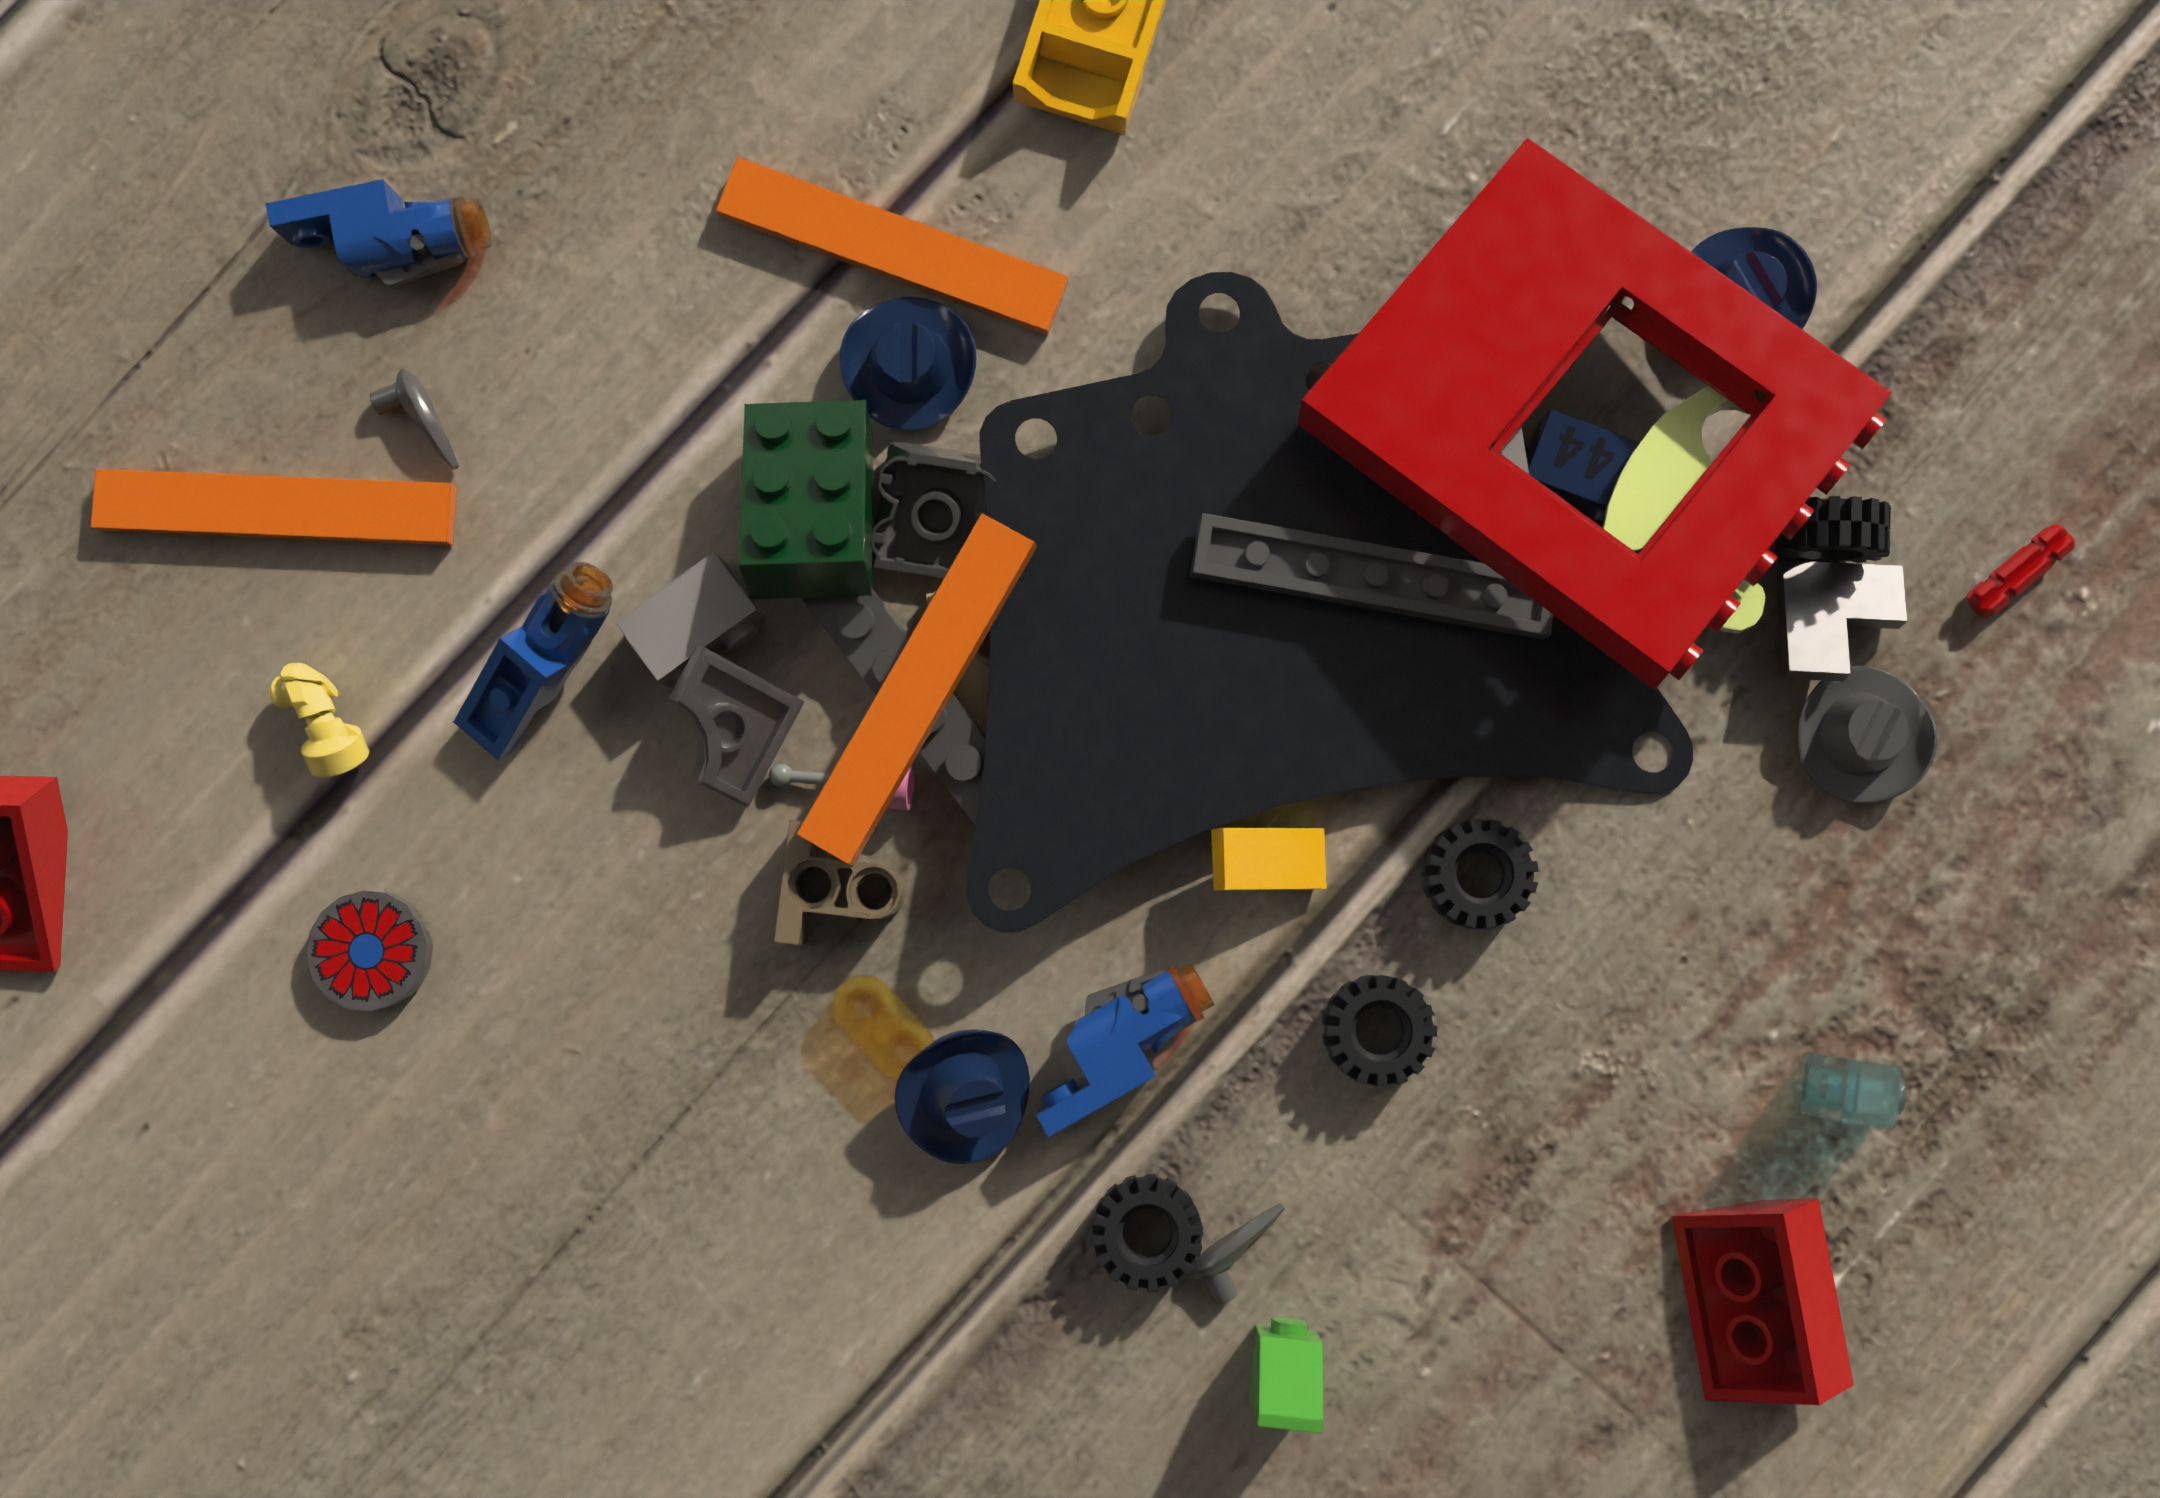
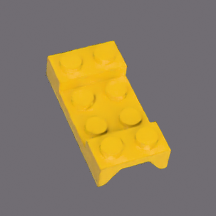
M1040 0L1012 83L1014 102L1126 136L1143 83L1147 60L1167 0Z

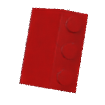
M1819 1198L1758 1200L1679 1213L1671 1216L1705 1401L1821 1405L1854 1385Z

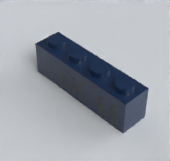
M1551 409L1539 422L1526 457L1529 475L1603 528L1606 507L1617 479L1640 442Z

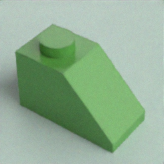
M1287 1317L1271 1318V1326L1255 1325L1248 1399L1258 1427L1322 1434L1323 1343L1316 1331L1308 1330V1322Z

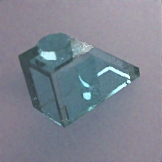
M1807 1052L1800 1113L1842 1124L1895 1129L1896 1115L1902 1113L1906 1101L1905 1082L1900 1078L1902 1066Z

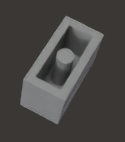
M713 551L615 623L655 679L670 688L679 680L697 644L714 653H718L725 647L729 652H732L756 636L759 630L755 625L765 619V616L754 601L750 599L749 594L727 564Z

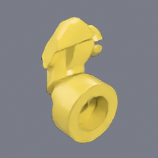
M289 663L283 667L281 676L276 677L269 687V696L275 706L280 709L293 707L298 719L305 720L307 727L304 730L309 739L302 745L301 753L310 773L315 777H331L350 771L360 765L368 757L369 748L358 726L343 723L340 717L333 716L336 711L331 698L341 695L339 691L324 675L304 663Z

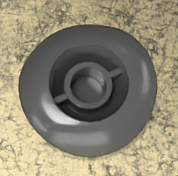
M1850 666L1851 674L1844 682L1820 681L1807 697L1798 722V748L1801 763L1805 772L1816 786L1840 800L1854 803H1874L1897 797L1913 788L1922 780L1935 758L1938 736L1935 721L1930 711L1913 689L1893 674L1868 666Z

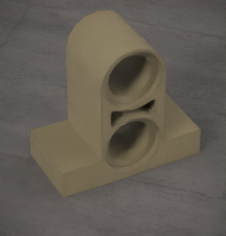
M789 820L774 942L806 945L810 912L864 919H886L896 914L903 906L906 889L901 876L896 871L878 864L856 862L852 866L842 860L818 857L819 847L797 835L804 821ZM814 868H822L831 879V889L825 899L814 903L804 896L801 883L808 871ZM873 875H883L892 886L890 901L885 907L878 910L869 908L861 898L863 883Z

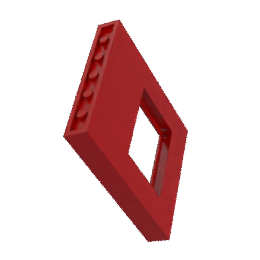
M1527 138L1301 401L1298 425L1655 690L1669 673L1680 680L1704 650L1693 642L1706 626L1715 633H1718L1741 603L1731 596L1743 580L1754 587L1778 556L1768 550L1770 545L1779 534L1791 540L1814 512V509L1805 504V501L1816 488L1827 495L1851 464L1842 459L1841 456L1852 443L1863 450L1887 419L1877 413V411L1892 392ZM1627 297L1631 298L1634 302L1632 310L1622 304ZM1611 318H1614L1750 415L1639 554L1500 453ZM1757 390H1761L1766 395L1763 403L1753 397Z

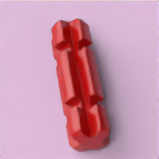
M2059 524L2045 527L2031 539L2029 545H2024L1989 574V579L1985 582L1981 581L1970 590L1966 596L1967 603L1982 618L1996 615L2010 603L2009 599L2019 596L2051 569L2052 564L2056 560L2060 561L2075 547L2074 538Z

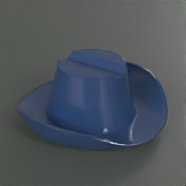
M1734 228L1706 238L1691 251L1803 330L1815 304L1817 280L1809 256L1790 236L1768 228Z
M896 298L867 309L849 325L841 343L840 370L844 384L852 399L866 400L869 417L890 428L920 430L945 420L963 401L975 374L976 347L968 325L952 309L936 301L924 298Z
M961 1030L936 1039L922 1049L904 1067L897 1080L895 1108L901 1126L918 1147L932 1157L944 1162L970 1164L994 1156L1009 1144L1023 1119L1030 1088V1075L1025 1056L1012 1039L987 1030Z

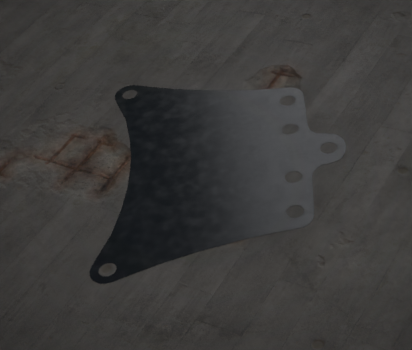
M1210 272L1190 279L1177 289L1166 307V345L1161 358L1151 368L1137 374L1011 400L995 407L985 417L979 432L982 470L989 472L996 479V481H993L983 474L987 516L1031 539L1037 545L1035 552L990 628V679L985 757L974 840L966 879V899L973 915L986 927L1001 933L1021 932L1035 926L1125 866L1204 831L1274 807L1387 783L1456 777H1550L1646 794L1665 793L1678 787L1688 776L1693 763V743L1686 728L1663 697L1658 687L1655 690L1554 615L1551 636L1542 640L1190 577L1198 521L1202 513L1483 563L1298 425L1301 401L1309 392L1306 387L1308 371L1319 363L1333 364L1359 333L1325 339H1306L1294 334L1282 323L1266 289L1251 277L1234 272ZM1214 293H1223L1230 296L1239 307L1240 318L1237 325L1232 330L1224 333L1209 330L1203 325L1199 317V308L1202 301ZM1147 395L1163 398L1172 410V421L1169 428L1158 435H1146L1140 432L1134 426L1131 419V411L1134 404L1140 398ZM1030 419L1047 421L1054 428L1057 435L1055 449L1048 456L1041 459H1032L1025 456L1016 445L1015 434L1018 427ZM1524 440L1525 451H1526V457H1527V454H1528L1529 450H1528V447H1527L1526 442H1525V440ZM1645 732H1658L1669 740L1672 747V758L1670 764L1664 770L1648 772L1636 764L1633 758L1632 747L1635 740ZM1004 868H1015L1022 871L1028 877L1031 884V894L1028 901L1016 910L998 908L991 901L988 894V885L991 877L997 871Z

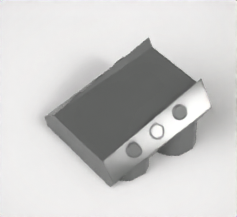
M910 442L889 443L886 464L881 468L878 487L881 491L876 526L873 528L872 567L945 578L980 515L983 513L987 516L983 474L993 481H996V479L989 472L982 470L980 454L916 445Z

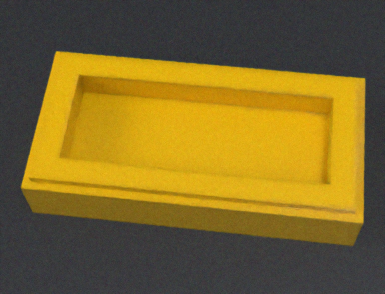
M1324 828L1211 829L1213 891L1327 889Z

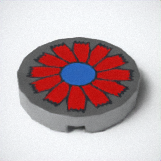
M359 891L339 897L320 913L309 932L306 959L312 980L326 998L349 1010L379 1011L397 1005L402 1000L407 999L419 989L431 966L433 943L430 932L426 931L425 923L420 918L422 917L413 904L393 893Z

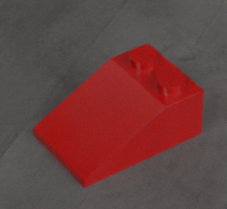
M0 776V971L55 972L61 964L68 829L57 777Z

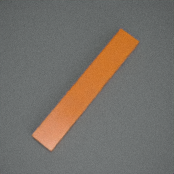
M737 157L716 209L719 217L1046 336L1049 335L1068 285V276L740 157Z
M95 469L91 528L109 532L453 546L457 487L452 483Z
M983 513L980 515L806 816L797 835L847 864L854 866L1035 552L1037 545L1034 541Z

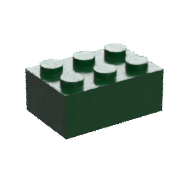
M866 400L745 404L739 568L750 599L872 596L873 434Z

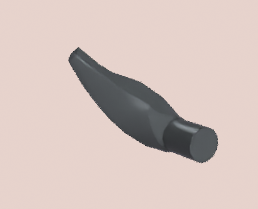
M402 368L397 375L396 383L370 393L371 404L379 415L403 406L414 424L426 434L440 457L452 470L458 469L459 464L440 424L434 406L418 379L411 372Z
M1279 1203L1266 1210L1240 1228L1216 1241L1200 1254V1257L1195 1259L1193 1263L1194 1268L1188 1276L1195 1280L1204 1279L1217 1305L1231 1301L1238 1294L1226 1269L1238 1261L1250 1243L1262 1235L1285 1210L1284 1206Z

